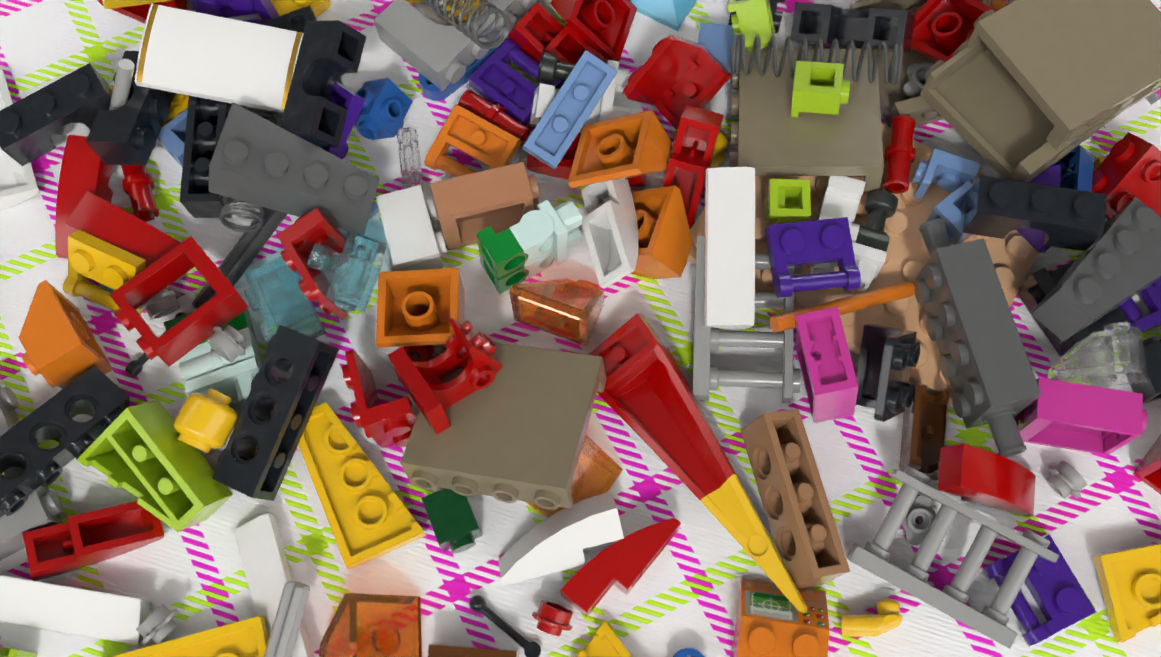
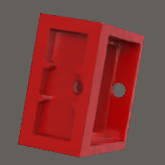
M192 236L110 294L119 309L113 312L114 315L129 332L136 328L141 334L136 343L151 360L159 356L168 367L214 334L213 328L215 326L222 328L248 308V305ZM195 267L217 295L158 338L136 309Z

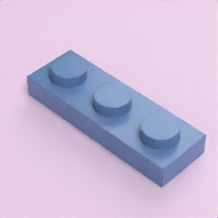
M585 50L522 149L555 170L618 71Z

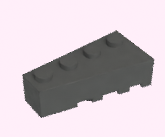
M233 102L209 165V192L297 217L318 208L337 228L365 235L379 178Z
M1137 197L1131 200L1104 225V233L1086 251H1083L1031 315L1064 342L1160 280L1161 217Z

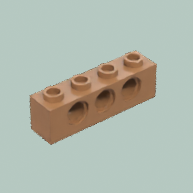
M799 409L763 413L741 430V434L775 548L797 589L826 584L850 572V568Z

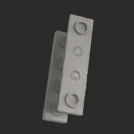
M697 236L693 395L696 400L709 401V390H718V386L782 388V403H790L793 393H800L801 370L800 368H793L794 328L775 333L762 331H720L719 328L704 327L705 236ZM755 253V269H771L768 253ZM802 266L788 267V272L791 276L801 274ZM755 292V308L783 309V313L794 311V292L791 297L777 298L775 292ZM719 347L783 348L782 372L718 370V366H710V350L718 351Z
M907 466L904 472L893 469L890 477L903 483L872 543L867 541L864 548L854 543L846 558L1010 649L1018 633L1006 626L1010 619L1006 615L1037 556L1056 563L1060 555L1047 549L1051 541L1028 529H1025L1023 535H1020L928 486L931 478ZM918 492L942 505L911 564L906 562L903 569L887 561L891 554L887 551ZM959 513L980 524L981 527L951 584H945L943 589L940 590L927 583L930 575L926 572ZM998 534L1021 546V549L990 607L985 605L982 612L966 604L970 597L966 593Z

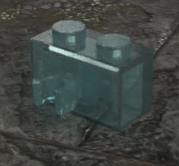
M349 231L342 253L335 252L325 245L315 243L307 265L317 270L334 273L326 299L332 300L341 309L347 311L358 309L365 312L382 268L387 244Z
M282 257L244 273L249 288L245 289L244 293L253 311L258 309L261 311L264 320L258 324L267 343L275 335L279 324L312 338H317L326 333L313 303L304 295L298 285V282L302 280L298 270L293 272Z

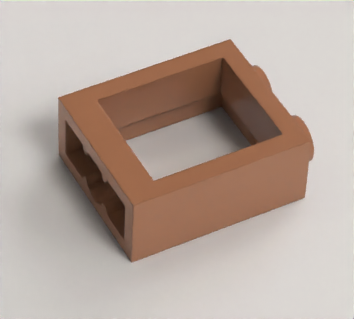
M524 161L430 183L447 250L477 244L476 233L489 226L492 227L495 234H498L519 223L522 216L527 212L537 210V205L539 204L538 198L540 195L535 175L527 176Z

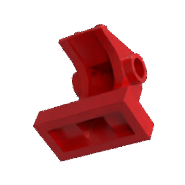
M453 318L448 320L453 335L445 343L447 350L435 359L427 362L412 361L403 347L388 354L397 377L436 435L451 427L444 410L473 392L488 387L494 381L495 374L503 367L494 355V352L498 349L497 346L484 332L473 333L471 330L474 326L468 320L463 324H460ZM462 368L463 372L459 376L443 384L441 379Z

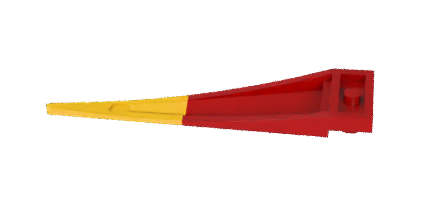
M639 313L635 314L588 354L603 358L607 380L603 393L597 392V394L690 489L799 612L807 613V606L671 351L668 347H665L645 316Z

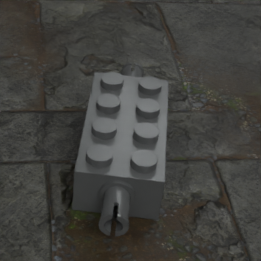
M939 218L927 221L920 226L919 231L923 236L930 258L915 279V297L919 304L924 305L928 317L926 320L928 335L932 341H936L941 354L939 357L940 370L944 378L950 380L954 392L952 403L955 413L959 418H963L966 429L989 424L998 455L1010 457L1023 453L1027 448L1023 443L1014 417L1042 394L985 240L983 238L952 245L944 219Z

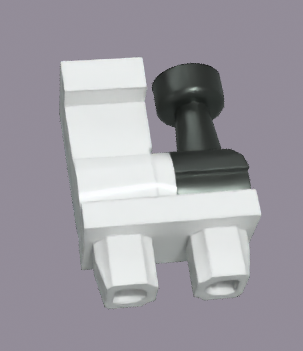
M542 52L538 66L537 82L551 84L555 77L566 80L576 64L557 62L556 54ZM601 60L618 72L584 125L631 114V109L613 106L614 95H624L622 91L628 84V78L632 74L626 70L618 69V61L608 60L606 62ZM539 84L534 92L530 124H538L560 89H556L553 85Z
M830 176L824 189L817 220L848 217L855 263L861 275V285L857 290L866 292L872 279L877 277L885 262L889 244V236L884 232L886 218H890L895 214L898 198L887 191H870L867 194L864 208L869 214L866 225L856 224L853 222L866 182L847 176ZM838 262L811 264L810 274L834 272L835 267L839 268Z

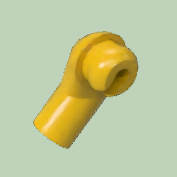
M879 600L876 604L878 614H842V635L876 637L899 627L903 618L902 615H899V602L897 600Z

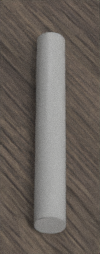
M120 59L118 61L109 110H115L127 104L135 64L129 59Z

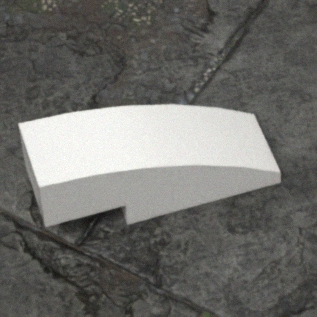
M625 178L591 184L581 190L588 214L583 217L582 227L599 286L604 289L636 269L639 240L638 225L630 185Z
M611 491L574 504L572 509L565 508L536 525L515 542L499 559L502 586L585 565L583 549L624 539L618 510Z

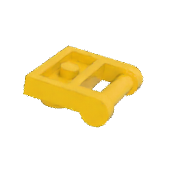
M77 230L68 236V276L64 280L63 291L73 297L83 296L116 311L119 307L111 298V292L88 282V278L117 290L146 269V260L88 233ZM139 308L136 309V310L138 311V313L141 315V313L143 312V309H141V310H139Z

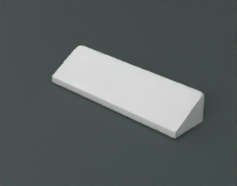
M707 168L705 192L704 327L743 330L753 326L755 323V168Z
M268 512L235 529L234 533L256 617L265 616L270 637L284 585L287 581L293 580L276 518ZM303 617L291 657H314Z
M0 575V622L141 645L143 636L136 628L149 616L152 605L149 601Z

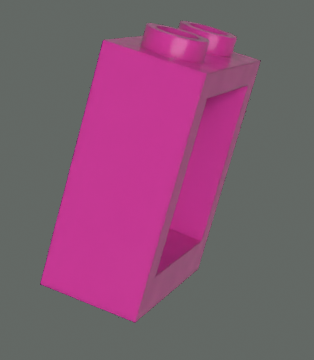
M838 307L796 315V352L813 422L818 423L853 416L855 413L858 383Z
M1038 378L1036 380L1042 395L1014 417L1023 442L1109 455L1141 436L1146 428L1148 419L1147 411L1143 409L1142 393Z

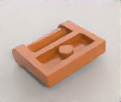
M455 104L429 149L424 164L435 171L440 169L453 177L476 173L446 156L448 148L452 146L490 167L489 169L510 165L522 141Z

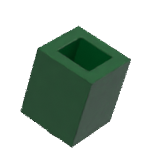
M442 489L421 498L438 544L444 552L450 549L452 553L465 551L476 544L474 539L482 536L467 496L457 494L451 489Z

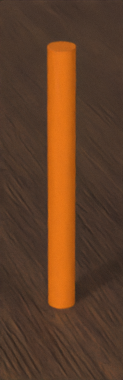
M905 281L772 316L770 318V327L773 332L777 333L795 328L796 315L838 307L839 314L844 315L911 297L915 294V287L911 281Z

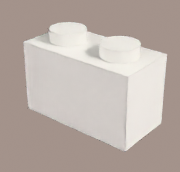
M421 185L376 196L395 271L444 268L440 254L447 253L442 231H433L431 221L438 219L432 197L424 198Z

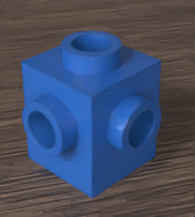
M389 78L364 82L361 89L356 92V94L366 99L360 116L354 124L357 127V132L369 140L395 137L403 128V120L413 101Z

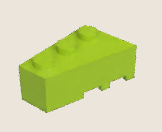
M159 400L127 407L80 455L77 461L85 467L92 465L108 477L106 482L116 489L123 487L138 498L137 504L177 532L208 520L233 496V493L226 485L212 479L215 471L198 449L177 439L180 433L174 428L175 420Z

